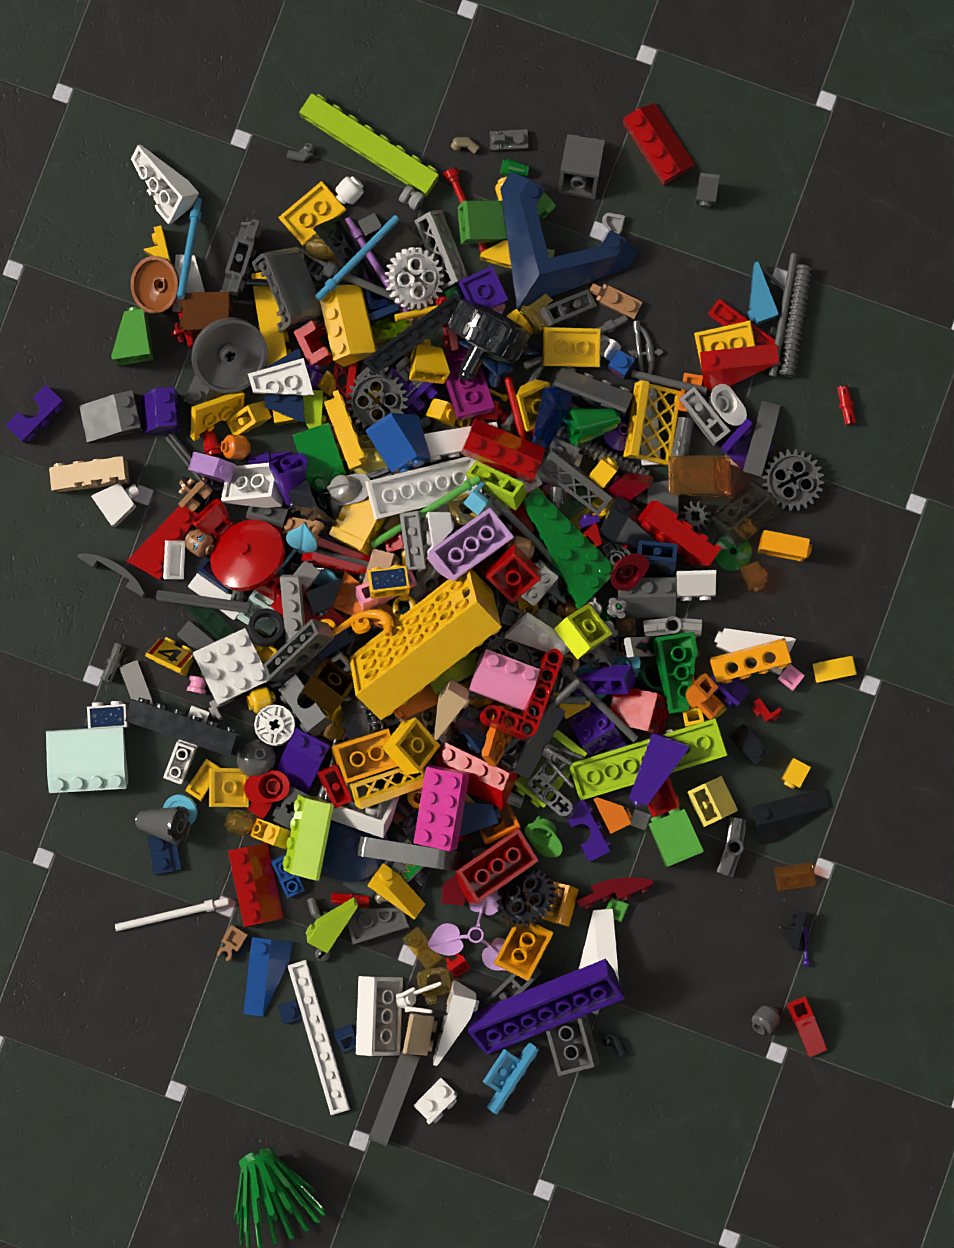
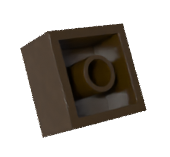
M326 657L301 691L323 709L333 714L354 686L353 677Z

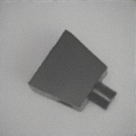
M678 479L652 483L647 488V493H640L636 496V504L648 505L650 501H659L679 515Z

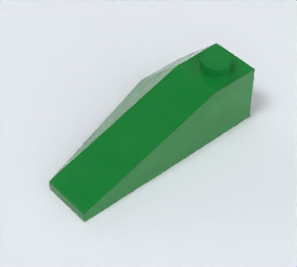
M694 632L657 637L652 642L669 714L689 711L690 704L686 698V691L692 685L695 671L694 665L697 657Z

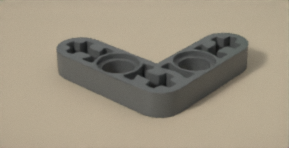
M566 754L567 759L572 762L573 756ZM561 760L558 761L561 765L558 768L563 772L569 765ZM545 762L529 780V788L560 817L570 818L575 811L574 805L552 786L560 775L556 771L553 775H547L546 770L550 765ZM536 782L540 783L541 786L545 788L544 792H542L534 784ZM549 793H556V799L554 801H547V795ZM561 802L569 811H563L558 804Z

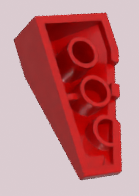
M777 344L700 352L704 387H708L707 391H712L719 384H726L730 387L779 363Z

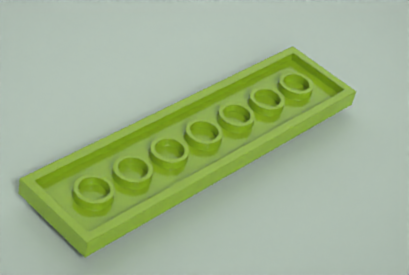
M716 718L662 734L690 744L688 751L672 772L728 755ZM650 739L572 762L569 768L580 801L633 785Z

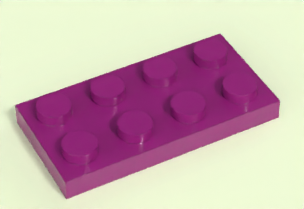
M466 347L444 352L450 374L445 382L457 420L495 411L482 367L472 383L458 376V372L461 371L460 366L469 350Z

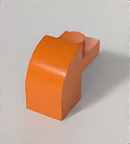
M704 673L686 691V698L692 708L697 706L710 720L715 717L724 705L713 694L718 686Z

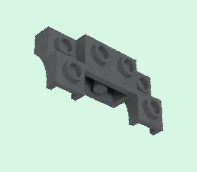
M252 219L250 222H241L239 235L235 238L220 292L229 291L231 296L237 297L239 291L243 292L246 282L244 280L249 278L251 272L249 267L250 261H254L257 250L254 249V242L256 238H260L262 227H259V220Z

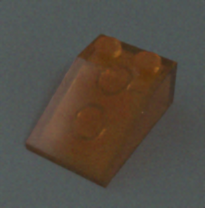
M669 456V495L722 497L731 494L730 456Z

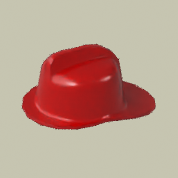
M268 771L260 776L251 775L244 784L246 797L251 802L258 804L282 800L290 790L287 776L280 771Z

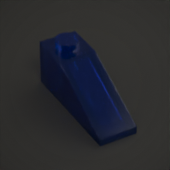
M544 387L532 444L549 448L569 412L572 392L558 387Z

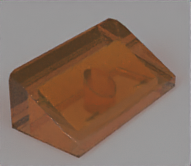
M812 863L774 868L777 891L816 886Z

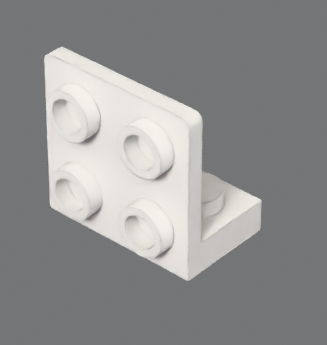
M440 1078L414 1104V1107L427 1119L426 1122L428 1124L432 1121L436 1123L443 1116L442 1111L445 1108L449 1110L457 1102V1093Z

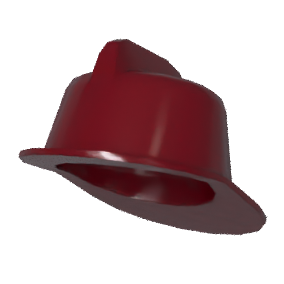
M636 553L619 559L614 564L610 577L613 587L621 591L634 588L649 569L647 557Z

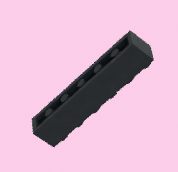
M145 698L131 699L125 718L126 722L229 757H236L242 735L237 734L236 729L226 727V730L219 728L220 724L209 721L208 724L201 722L202 718L191 715L190 718L184 716L185 712L177 709L171 712L167 710L168 706L156 703V706L149 704L150 700Z

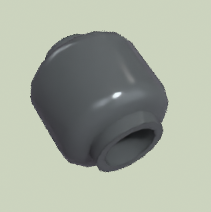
M761 1006L752 1017L753 1029L762 1035L771 1034L781 1021L778 1010L773 1006Z

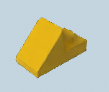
M162 226L154 227L155 233L152 234L154 245L158 244V246L143 250L149 256L164 257L171 262Z

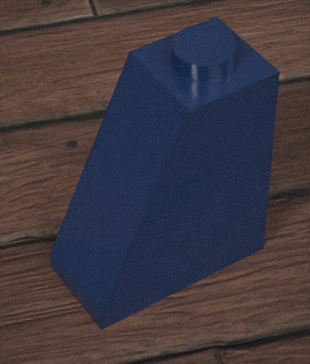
M465 802L459 837L499 823L498 819L501 816L498 807L494 808L493 804Z

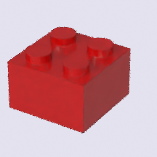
M514 544L486 568V578L511 603H514L541 580V570Z

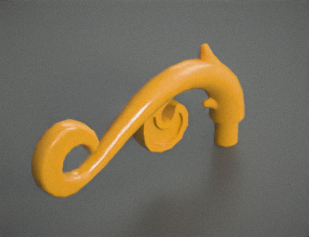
M380 606L377 609L365 610L351 616L337 628L334 621L330 619L321 620L328 623L334 629L332 631L333 636L352 626L355 633H365L371 626L368 619L380 620L378 623L383 625L386 637H391L392 630L394 629L393 618L389 613L382 610Z

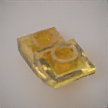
M418 927L402 938L427 971L443 959L439 953L428 947L429 940Z

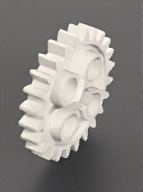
M414 247L408 250L402 249V253H396L397 258L390 259L393 265H387L390 272H385V275L389 276V279L385 280V282L390 283V286L386 290H392L390 297H396L395 303L401 302V307L407 306V309L414 308L415 310L427 308V304H433L432 299L438 298L436 292H442L439 288V285H444L440 281V278L444 277V275L439 274L442 267L436 266L439 260L433 261L434 254L428 255V250L422 251L421 248L415 249ZM412 261L415 263L414 269L411 266ZM426 273L428 275V281L425 280ZM401 276L404 277V283H403V284L401 283V280H400ZM415 288H416L417 291H418L417 296H415V294H414V289H415Z

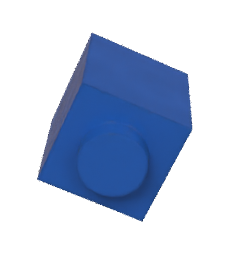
M618 349L608 365V370L624 379L633 366L635 359Z

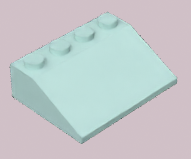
M123 726L46 731L49 793L126 789L128 771Z

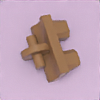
M203 477L194 487L192 486L195 482L193 478H190L188 481L182 479L179 482L182 486L179 493L183 495L187 491L188 494L178 505L182 508L186 506L189 510L194 511L201 504L194 495L198 492L206 499L213 491L206 483L208 479Z

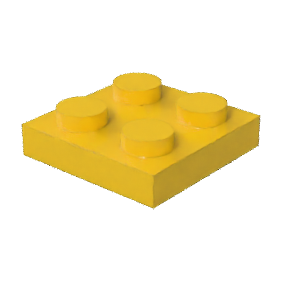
M210 768L209 807H249V799L244 792V784L249 776L244 775L239 768Z

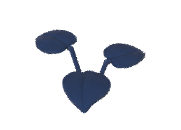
M461 338L457 340L460 345L470 348L471 344L466 339ZM527 344L522 354L537 355L543 354V351L531 344ZM487 355L486 359L483 360V364L486 366V383L488 386L500 387L502 376H505V373L511 372L515 368L510 364L511 360H507V362L488 359Z

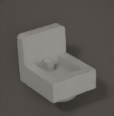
M232 698L217 705L215 700L209 702L211 705L209 711L213 718L223 719L218 708L235 699Z

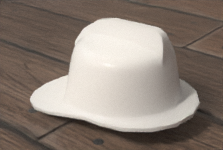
M726 384L715 386L709 397L710 407L728 424L733 426L741 425L747 416L743 403Z

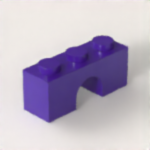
M47 385L33 397L39 405V412L35 417L26 418L18 412L6 424L24 443L27 441L31 442L36 437V432L40 428H45L50 422L49 419L54 414H59L64 408L63 405L65 403Z
M582 800L574 804V814L567 818L571 828L578 824H584L590 829L591 836L589 840L581 844L590 862L610 852L609 847H611L607 836H602L600 830L603 828L599 820L593 819L591 813L594 811L590 803H585Z

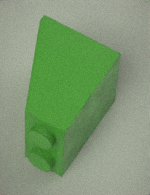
M462 201L458 206L461 245L507 241L503 201Z
M131 307L129 311H125L111 355L116 366L154 360L148 315L140 307Z
M679 807L668 811L670 815L662 818V815L651 818L652 823L648 824L666 867L704 852L685 809L680 811Z

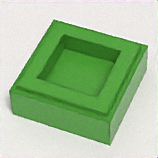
M612 897L606 909H613V919L622 922L629 904Z

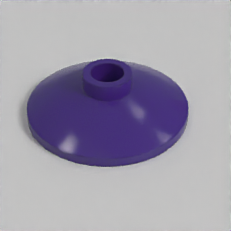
M619 415L620 423L618 427L602 436L609 447L617 451H624L629 432V419Z

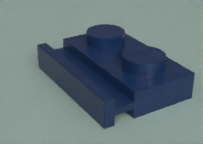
M156 836L147 837L154 875L182 870L178 845L169 843Z

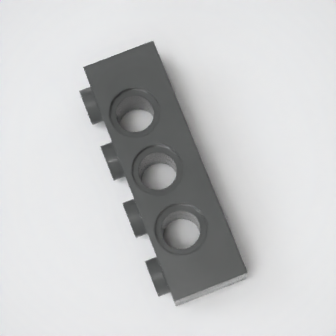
M311 619L263 664L268 680L285 684L334 639L329 624Z

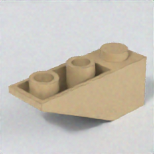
M452 679L447 682L439 694L435 740L441 735L444 736L446 734L449 724L457 720L460 710L462 708L466 709L470 702V690Z

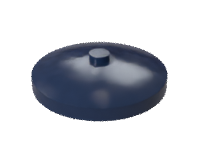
M331 820L321 870L334 879L347 882L359 881L371 876L380 868L384 860L358 856L360 837L388 840L387 832L384 838Z

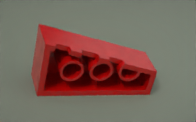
M650 501L637 519L642 523L641 526L649 532L652 531L656 535L655 538L660 542L678 544L677 555L684 558L683 561L691 567L709 566L722 547L718 544L712 545L707 542L708 537L703 533L700 534L692 531V525L688 522L677 520L678 515L661 502Z

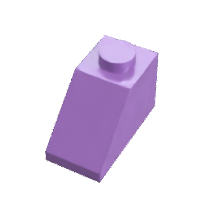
M193 452L188 470L221 483H230L236 464L217 457Z

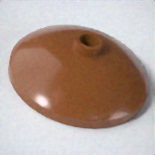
M160 256L146 257L136 265L131 276V292L135 302L141 309L149 313H162L173 306L177 300L180 282L174 265L166 258Z

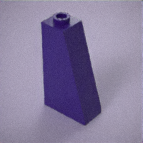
M657 732L652 733L629 799L633 800V804L643 807L644 804L648 805L688 751L690 744Z

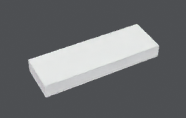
M196 574L188 585L190 589L200 596L230 600L232 596L230 593L226 594L199 574ZM219 609L234 621L240 613Z

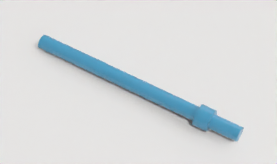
M199 197L196 198L193 209L190 211L189 219L191 221L177 292L178 299H184L198 221L201 220L202 212L200 209L202 199Z
M394 215L332 279L329 278L325 282V286L315 297L321 301L330 291L333 292L338 287L337 284L400 219Z

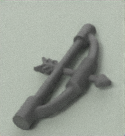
M633 321L637 351L632 350L628 352L633 359L638 358L640 372H644L642 356L647 355V362L649 363L647 373L652 374L655 362L654 354L660 356L663 350L658 348L657 351H654L653 343L646 329L640 325V321ZM641 332L643 333L646 339L647 352H642L640 339Z

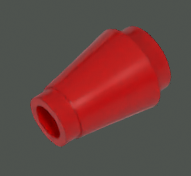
M212 429L209 432L205 430L203 432L204 454L217 458L222 455L221 445L214 430Z

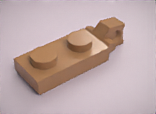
M593 284L590 288V293L598 296L596 300L600 304L622 315H626V317L632 320L635 319L642 305L641 301L609 285L604 284L603 287Z

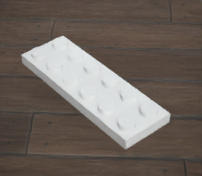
M463 457L366 481L374 519L429 506L464 484L463 481L466 479L470 480L465 474L474 464L475 460L470 457ZM478 485L472 487L471 491L467 490L454 499L469 496Z

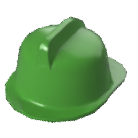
M538 816L533 823L525 827V835L540 854L550 858L558 857L561 854L562 844L556 836V826L553 822Z

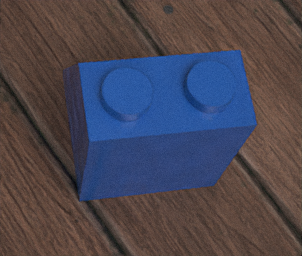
M390 413L366 429L368 436L392 473L410 471L415 467L423 465L424 461L431 458L419 416Z

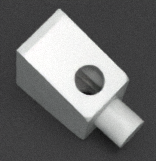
M117 483L91 497L112 527L115 528L136 508L132 499L140 494V491L135 484L124 489L120 483Z

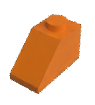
M598 797L593 799L610 834L632 824L630 820L633 817L628 808L624 809L621 805Z

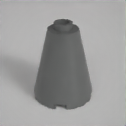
M182 806L142 810L136 815L135 824L139 830L174 845H180V842H185L190 832L191 822H188L187 816H190L187 808Z

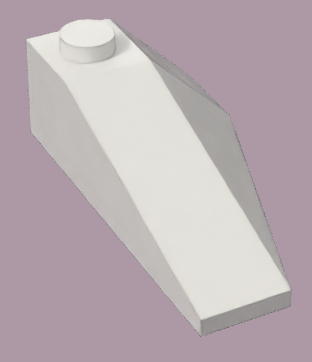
M613 909L593 910L579 969L606 958L614 969L619 981Z
M454 980L447 1000L446 1013L448 1014L443 1016L441 1027L443 1031L439 1033L434 1052L433 1065L435 1066L440 1063L469 1022L473 1011H477L479 1004L474 991Z

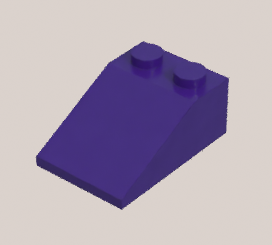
M299 725L295 728L276 771H280L287 776L290 786L308 794L317 776V772H319L331 749L332 742L319 735L306 734Z

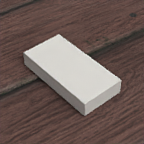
M165 540L164 579H184L186 541Z

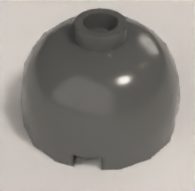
M260 739L246 742L240 748L237 757L238 767L246 776H260L268 771H272L276 761L274 748Z

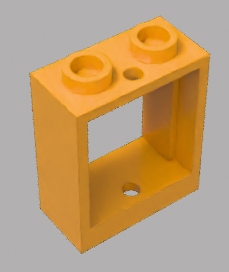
M764 530L761 534L758 553L803 562L810 556L812 544H809L810 539Z

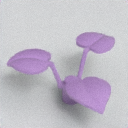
M498 890L478 904L469 903L472 911L480 913L476 926L471 927L467 935H460L457 926L445 923L434 931L428 942V947L439 954L450 956L462 950L463 943L461 939L469 938L474 943L481 941L488 946L482 953L484 964L492 970H505L493 964L505 939L498 937L490 944L483 938L484 932L480 927L483 913L493 915L498 911L497 907L499 905L496 901L501 899L497 895L499 893Z

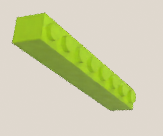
M311 93L299 111L300 117L406 185H411L417 192H422L425 194V197L428 196L439 179L438 171L430 165L424 166L418 157L414 155L410 157L401 146H393L389 143L390 140L383 135L379 137L373 133L374 130L368 125H360L357 123L358 119L350 114L346 116L338 106L334 104L331 106L326 103L327 100L321 95L317 94L315 96Z

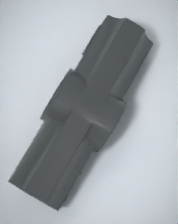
M730 817L725 849L716 872L733 877L743 851L747 820ZM731 842L739 844L738 852L733 853L729 850Z

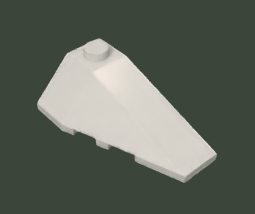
M138 145L131 160L140 178L145 180L149 188L147 192L149 196H153L156 202L155 208L168 224H172L193 206L199 193L186 178L142 145Z

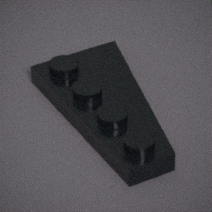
M341 216L325 221L313 228L344 266L361 250ZM365 256L350 271L352 275L373 284L380 280Z

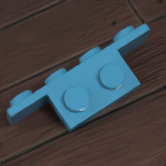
M529 1042L519 1058L504 1049L483 1080L486 1085L497 1091L487 1105V1108L494 1114H498L503 1109L505 1101L514 1092L516 1084L525 1075L529 1064L536 1058L539 1049Z

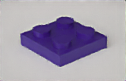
M493 266L458 281L465 299L477 302L491 309L508 302V298Z

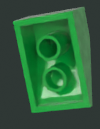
M329 423L292 435L297 451L304 454L307 458V480L318 490L327 489V486L330 485L336 476L346 475Z

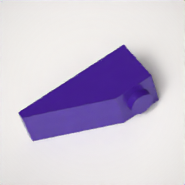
M613 665L576 675L594 694H628L636 682L632 665ZM578 688L575 690L576 694H583Z

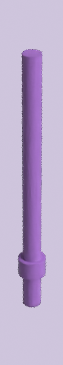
M348 217L344 222L362 249L367 243L363 238L364 234L360 228L356 227L351 217ZM370 250L366 257L387 288L390 286V283H386L385 280L389 279V277L385 275L384 269L372 250ZM396 303L402 313L409 311L407 306L401 307L400 303Z

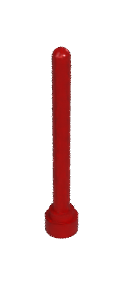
M455 167L443 173L445 179L452 183L460 204L462 201H467L459 183L460 173L458 168ZM477 243L481 253L487 250L485 243Z
M511 377L505 378V384L518 436L527 440Z

